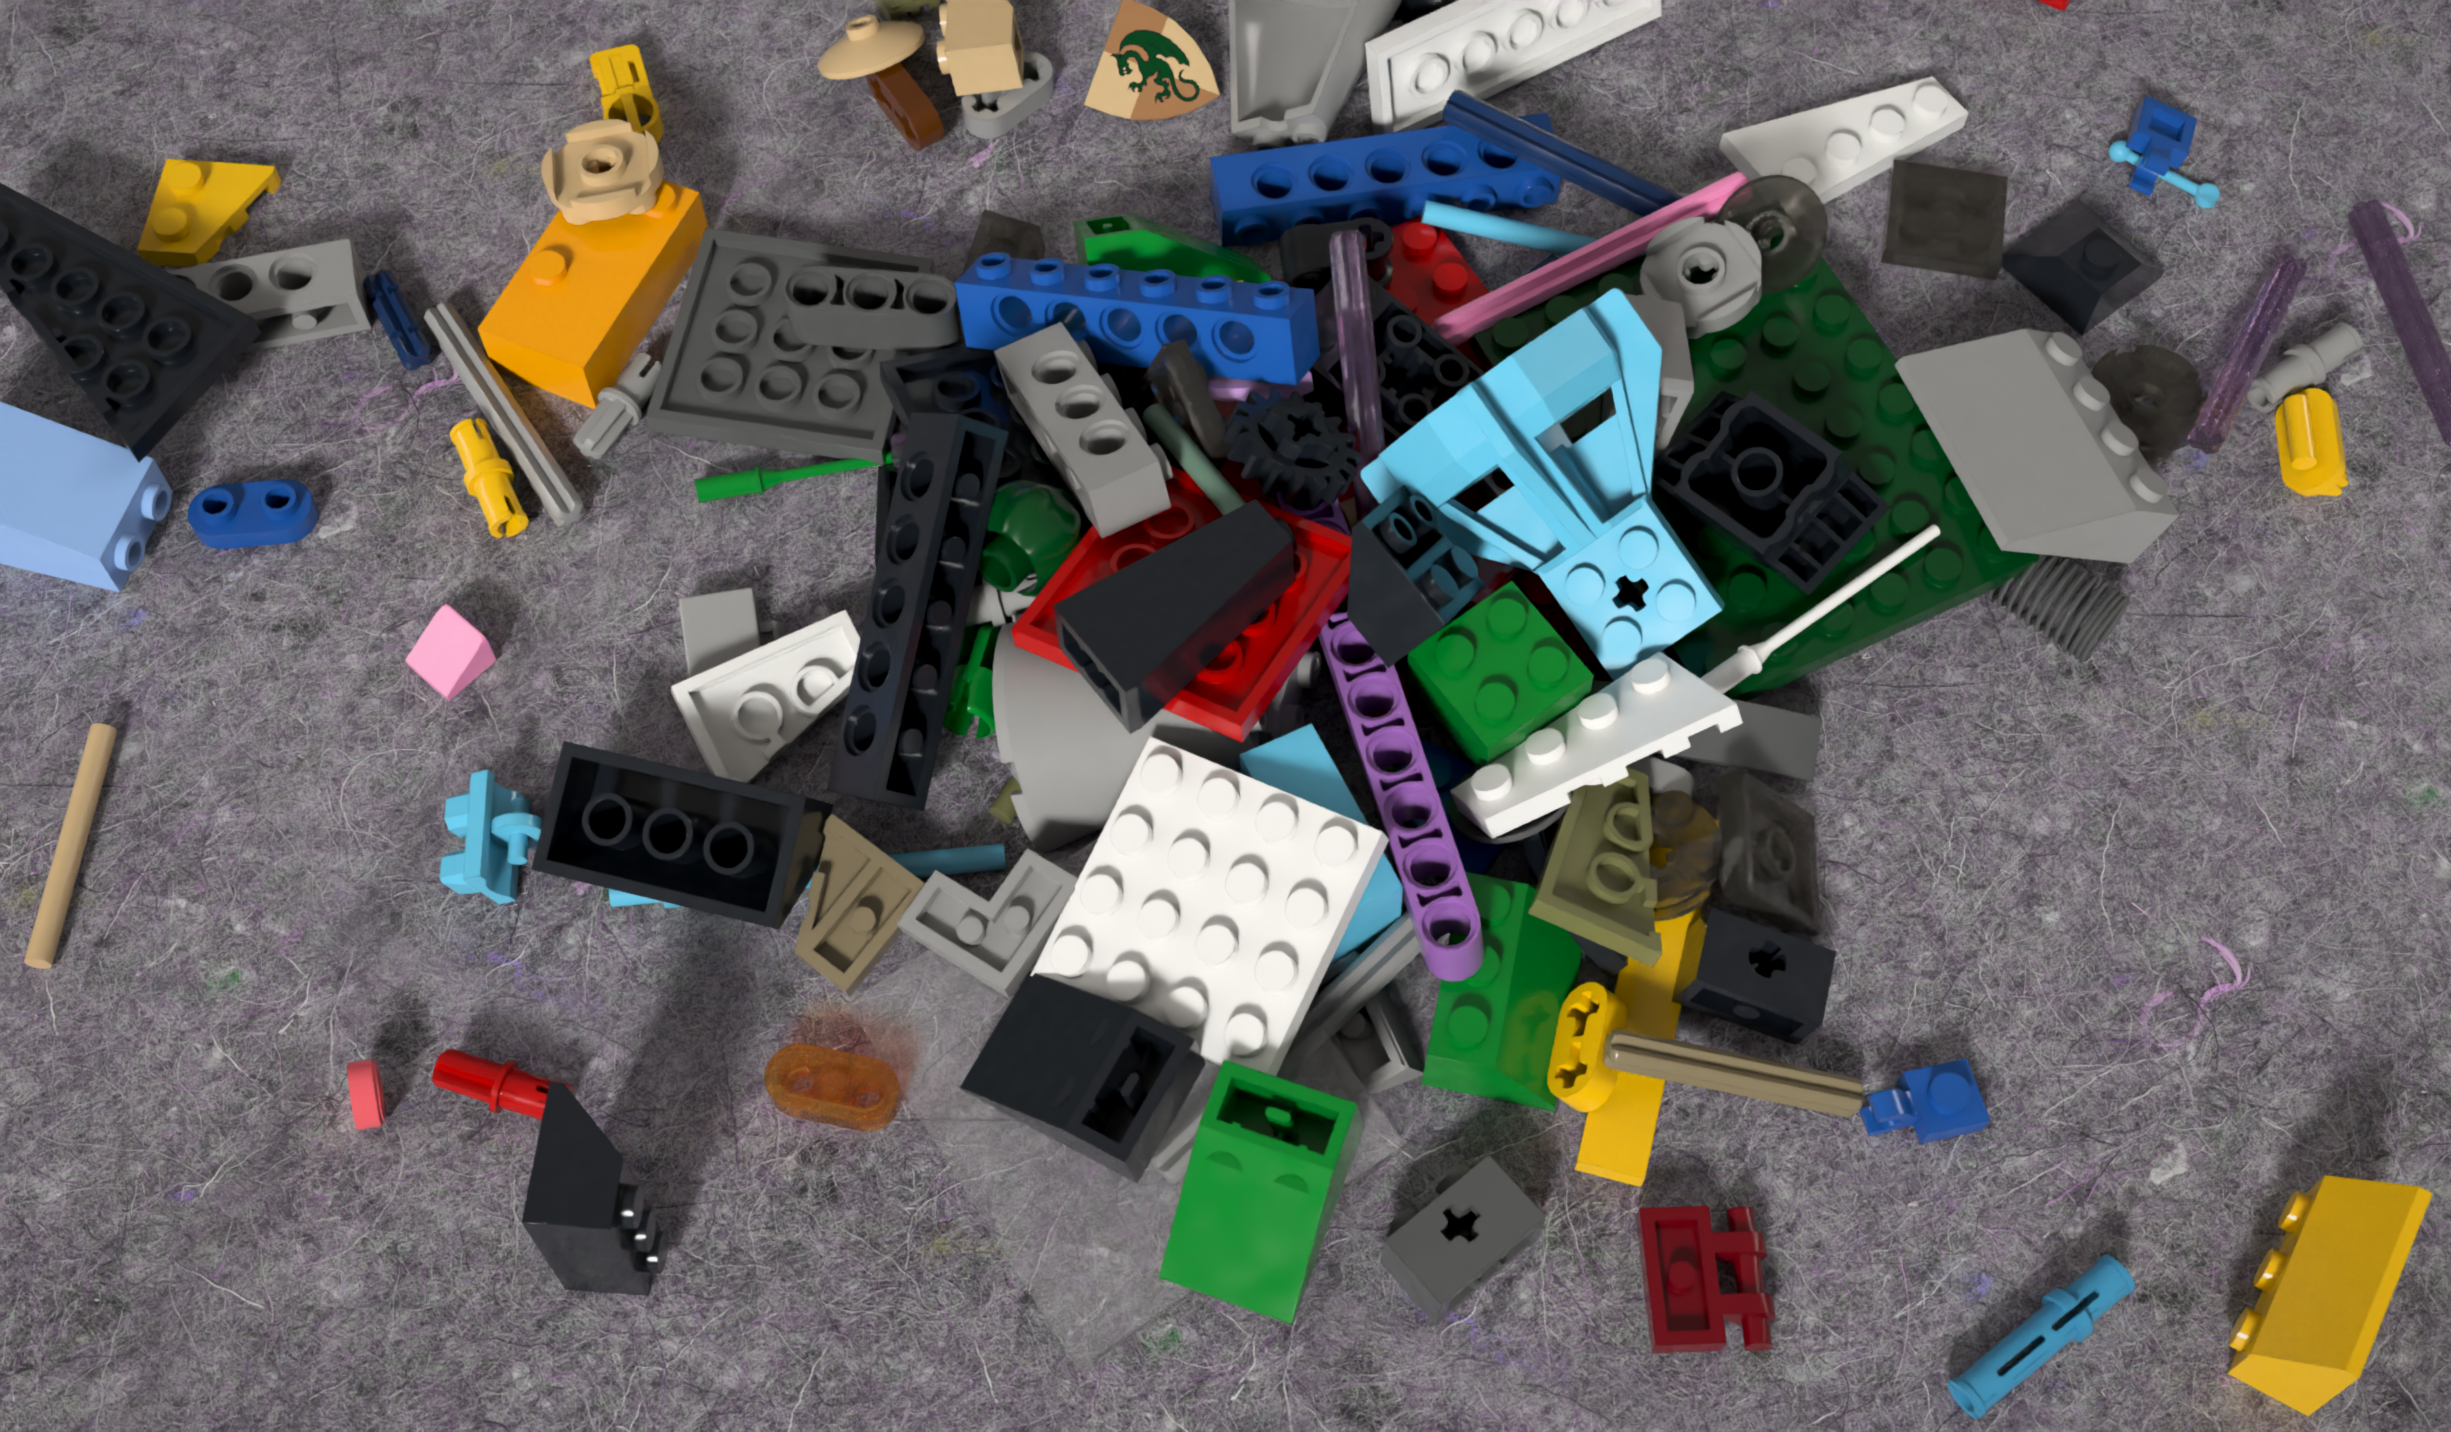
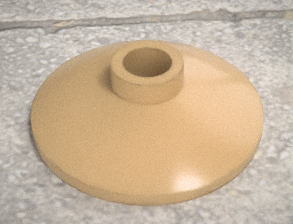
M875 15L861 16L850 21L845 26L847 35L833 43L821 55L817 66L820 74L828 79L844 80L866 76L886 69L913 54L923 44L925 33L922 26L914 22H878Z

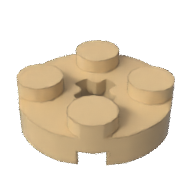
M605 119L582 124L565 134L568 143L562 146L556 154H554L551 146L544 155L541 175L549 198L562 211L564 219L571 224L582 225L590 221L616 218L627 213L633 215L643 214L652 209L656 204L657 197L655 191L661 185L664 176L663 160L655 138L646 130L645 136L642 133L634 132L630 122L618 119ZM600 167H611L610 170L603 173H599Z

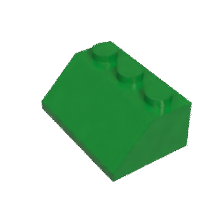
M1465 872L1480 915L1485 957L1482 966L1473 976L1463 981L1454 982L1441 979L1421 1085L1554 1112L1557 1097L1549 1090L1547 1072L1562 1004L1570 992L1576 988L1582 948L1575 942L1567 930L1528 914L1536 890L1529 884ZM1450 933L1448 946L1464 941L1466 936L1460 933Z

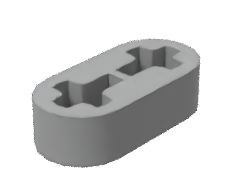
M1024 52L1023 88L964 95L961 100L965 128L969 133L978 138H998L1045 105L1052 98L1054 92L1053 68L1048 58L1037 52Z

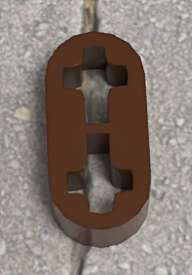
M900 62L881 71L866 75L867 83L876 102L915 151L919 152L945 138L944 127L936 108Z

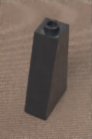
M1254 499L1054 604L1053 609L1059 648L1125 729L1132 734L1149 722L1294 584L1293 553L1297 551L1294 534L1282 518L1277 517L1274 519Z

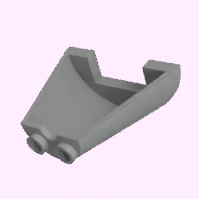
M1229 0L1231 134L1253 143V151L1326 142L1329 132L1367 65L1365 43L1385 33L1402 0Z
M1023 613L1012 615L1013 623L1003 624L995 646L992 675L993 711L1001 763L1011 762V774L1021 786V790L1012 792L1011 799L1029 840L1039 853L1052 851L1105 827L1150 736L1232 770L1240 766V754L1259 746L1258 732H1263L1267 728L1265 710L1242 743L1161 709L1141 729L1130 734L1080 673L1014 646L1012 627Z

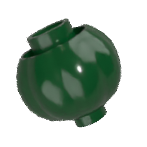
M1014 480L998 487L995 490L978 567L983 578L1000 591L1012 592L1035 571L1036 577L1029 580L1037 579V582L1017 593L1027 597H1037L1087 533L1082 523L1081 508L1077 500L1064 489L1054 488L1047 484H1038L1034 481Z

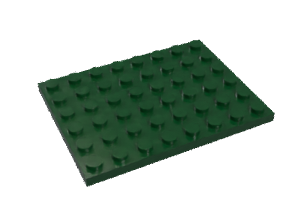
M1781 198L1727 220L1745 229L1755 240L1762 258V297L1759 303L1734 325L1720 331L1706 333L1697 339H1688L1694 378V393L1668 445L1721 391L1745 399L1749 392L1753 390L1841 450L1852 471L1887 502L1891 508L1808 596L1790 587L1771 569L1753 561L1694 519L1679 504L1662 496L1652 487L1651 495L1653 502L1725 603L1722 611L1664 649L1667 657L1698 678H1701L1736 654L1741 645L1751 646L1766 641L1932 524H1935L1940 529V535L1772 651L1762 664L1761 672L1758 674L1752 673L1724 693L1730 699L1745 702L1996 589L2013 577V580L2018 579L2026 568L2033 563H2037L2040 559L2037 554L2000 550L1894 366L1898 361ZM1646 254L1617 268L1599 274L1512 318L1499 320L1493 327L1478 332L1469 338V345L1486 372H1488L1511 354L1579 309L1587 307L1609 290L1618 288L1624 294L1642 295L1640 271L1646 259ZM1699 266L1690 269L1691 280L1689 282L1694 284L1708 283L1712 281V275L1717 271L1712 268L1704 272ZM1603 393L1561 423L1573 443L1601 425ZM1626 575L1620 577L1619 581L1631 600L1637 606L1646 604L1642 595L1649 588L1647 582L1643 579L1631 582Z

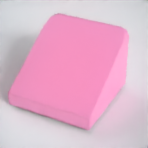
M447 603L437 611L405 659L410 668L448 701L497 661L486 637Z

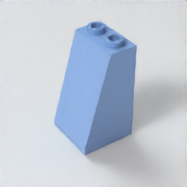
M0 401V564L121 593L131 572L137 570L141 565L145 554V545L157 522L165 518L171 505L173 491L155 460L145 456L139 463L131 452L124 447Z

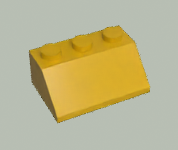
M2327 1175L2318 1181L2306 1194L2296 1190L2286 1203L2277 1226L2287 1232L2279 1251L2273 1248L2269 1250L2254 1277L2253 1286L2262 1290L2253 1311L2247 1307L2239 1316L2230 1334L2228 1346L2236 1349L2237 1352L2227 1374L2306 1416L2311 1415L2358 1380L2433 1193L2420 1186Z

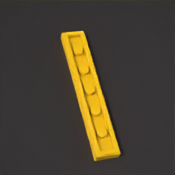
M1656 805L1652 818L1653 843L1649 848L1651 879H1656L1658 902L1653 910L1655 932L1661 933L1662 955L1653 967L1628 957V965L1618 972L1613 994L1621 999L1628 1009L1626 1027L1628 1031L1672 1040L1675 1038L1681 1004L1672 1002L1687 930L1700 918L1720 824L1719 820L1691 813H1683L1675 809ZM1618 1071L1617 1080L1609 1098L1600 1107L1586 1114L1574 1170L1642 1187L1666 1080Z

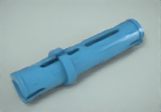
M2103 1255L2096 1261V1264L2063 1290L2060 1288L2050 1290L2041 1299L2042 1307L2009 1335L2002 1338L1960 1376L1948 1382V1390L1953 1399L1972 1418L1977 1420L1982 1418L1989 1408L2005 1397L2021 1382L2029 1378L2039 1367L2072 1340L2083 1342L2094 1331L2093 1323L2124 1296L2130 1295L2136 1289L2132 1276L2115 1258ZM2085 1299V1303L2052 1329V1325ZM2032 1343V1347L2028 1351H2026L2022 1356L2015 1360L1999 1375L1997 1374V1371L2003 1365H2005L2009 1360L2016 1356L2026 1346Z

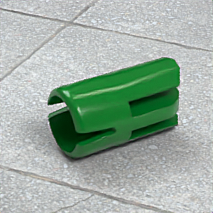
M982 624L979 630L977 625L965 627L943 724L945 728L959 736L966 737L975 715L980 717L976 739L990 737L996 732L993 711L992 675L995 646L1001 630L999 626L994 627L993 624Z

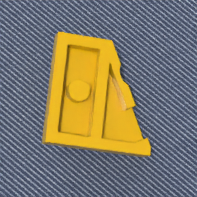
M166 159L137 248L140 257L153 265L193 267L198 264L207 263L218 252L222 241L226 237L235 234L247 222L249 216L246 208L264 190L274 194L280 187L282 180L276 167Z

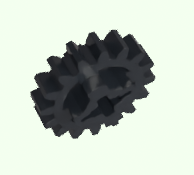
M1269 388L1265 397L1253 390L1249 392L1245 402L1239 400L1226 423L1228 427L1222 437L1225 443L1232 446L1227 454L1228 459L1244 463L1245 467L1240 474L1243 479L1256 477L1259 479L1258 483L1261 484V492L1267 495L1271 492L1278 493L1280 491L1282 492L1285 504L1292 505L1296 496L1301 497L1309 508H1315L1320 499L1330 505L1334 504L1340 493L1345 494L1358 472L1356 466L1361 459V454L1351 449L1356 441L1355 436L1349 433H1341L1338 430L1343 421L1339 416L1326 418L1324 416L1326 412L1322 410L1320 402L1309 403L1306 401L1303 404L1299 393L1295 391L1291 393L1289 399H1284L1275 388Z

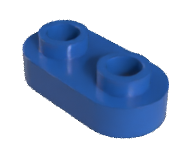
M291 479L211 486L197 494L188 508V520L198 539L206 546L214 549L293 543L306 537L315 528L319 517L318 507L308 488L304 484ZM279 503H287L281 508H274ZM224 509L223 511L214 514L218 510Z

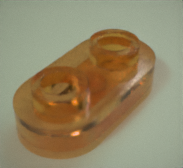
M799 1043L786 1046L776 1052L769 1060L765 1069L764 1082L770 1100L780 1112L788 1116L855 1131L870 1132L888 1125L897 1115L901 1105V1091L897 1076L890 1066L878 1059ZM805 1077L814 1081L812 1087L804 1093H795L790 1090L793 1082L799 1078ZM865 1092H874L879 1095L878 1101L871 1107H860L855 1102Z

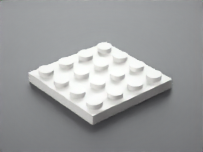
M1150 736L1075 885L1076 889L1065 905L1030 976L1032 977L1037 973L1132 1007L1195 1039L1203 1058L1220 1066L1223 1060H1227L1276 1077L1389 839L1380 830Z

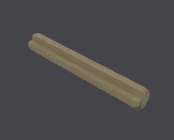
M1619 1028L1612 1030L1610 1035L1606 1036L1603 1045V1063L1613 1070L1843 1117L1853 1116L1855 1112L1861 1110L1863 1104V1084L1855 1077Z

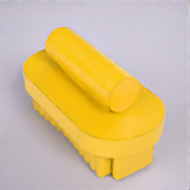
M2316 388L2301 390L2287 397L2275 413L2274 419L2282 480L2291 490L2303 496L2341 495V488L2347 486L2349 481L2346 474V461L2337 403L2324 390Z

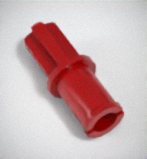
M447 1049L439 1055L432 1075V1082L437 1087L489 1103L491 1112L500 1113L503 1109L541 1121L549 1082L561 1083L518 1069L517 1061L507 1060L502 1065L456 1049ZM564 1083V1084L567 1086V1088L570 1090V1092L573 1094V1093H574V1087H573V1085L568 1084V1083Z

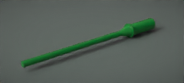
M903 449L887 452L884 465L900 462ZM849 458L786 470L761 469L756 465L754 466L755 469L694 479L698 502L703 503L760 493L761 496L764 491L782 482L868 468L881 464H875L863 459Z

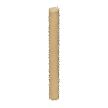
M95 723L91 725L24 959L25 964L34 968L50 969L54 961L117 735V730L110 725Z

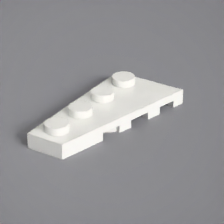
M1932 76L1723 133L1719 149L1740 172L1746 175L1749 182L1768 202L1781 198L1793 217L1798 219L1962 129L1969 113Z
M1659 651L1650 658L1636 664L1629 672L1596 694L1585 698L1578 706L1542 730L1530 735L1526 741L1490 765L1479 769L1472 777L1452 789L1450 793L1458 811L1494 839L1571 803L1570 791L1583 785L1603 784L1606 787L1628 777L1629 774L1626 766L1659 750L1665 759L1691 747L1688 737L1715 724L1719 731L1723 733L1743 722L1736 702Z

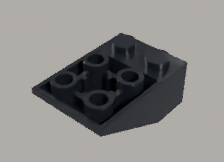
M1351 260L1314 297L1320 357L1309 370L1312 375L1314 391L1303 395L1305 403L1306 401L1309 403L1320 402L1322 410L1326 412L1325 417L1339 416L1343 420L1341 422L1342 425L1382 444L1390 446L1424 417L1455 396L1459 390L1485 374L1481 368Z
M1029 971L961 1084L960 1089L1138 1184L1206 1065L1196 1040L1132 1007L1037 973L1031 977L1032 972Z

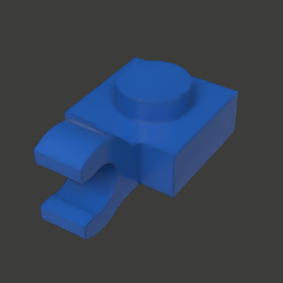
M2145 96L2134 113L2126 147L2141 154L2130 177L2129 188L2150 197L2159 174L2165 176L2169 167L2178 170L2189 155L2197 118Z
M1967 1058L1905 1071L1897 1080L1899 1089H1889L1871 1094L1868 1097L1871 1106L1862 1107L1859 1111L1868 1136L1884 1134L1896 1129L1913 1126L1920 1144L1982 1131L1991 1121Z

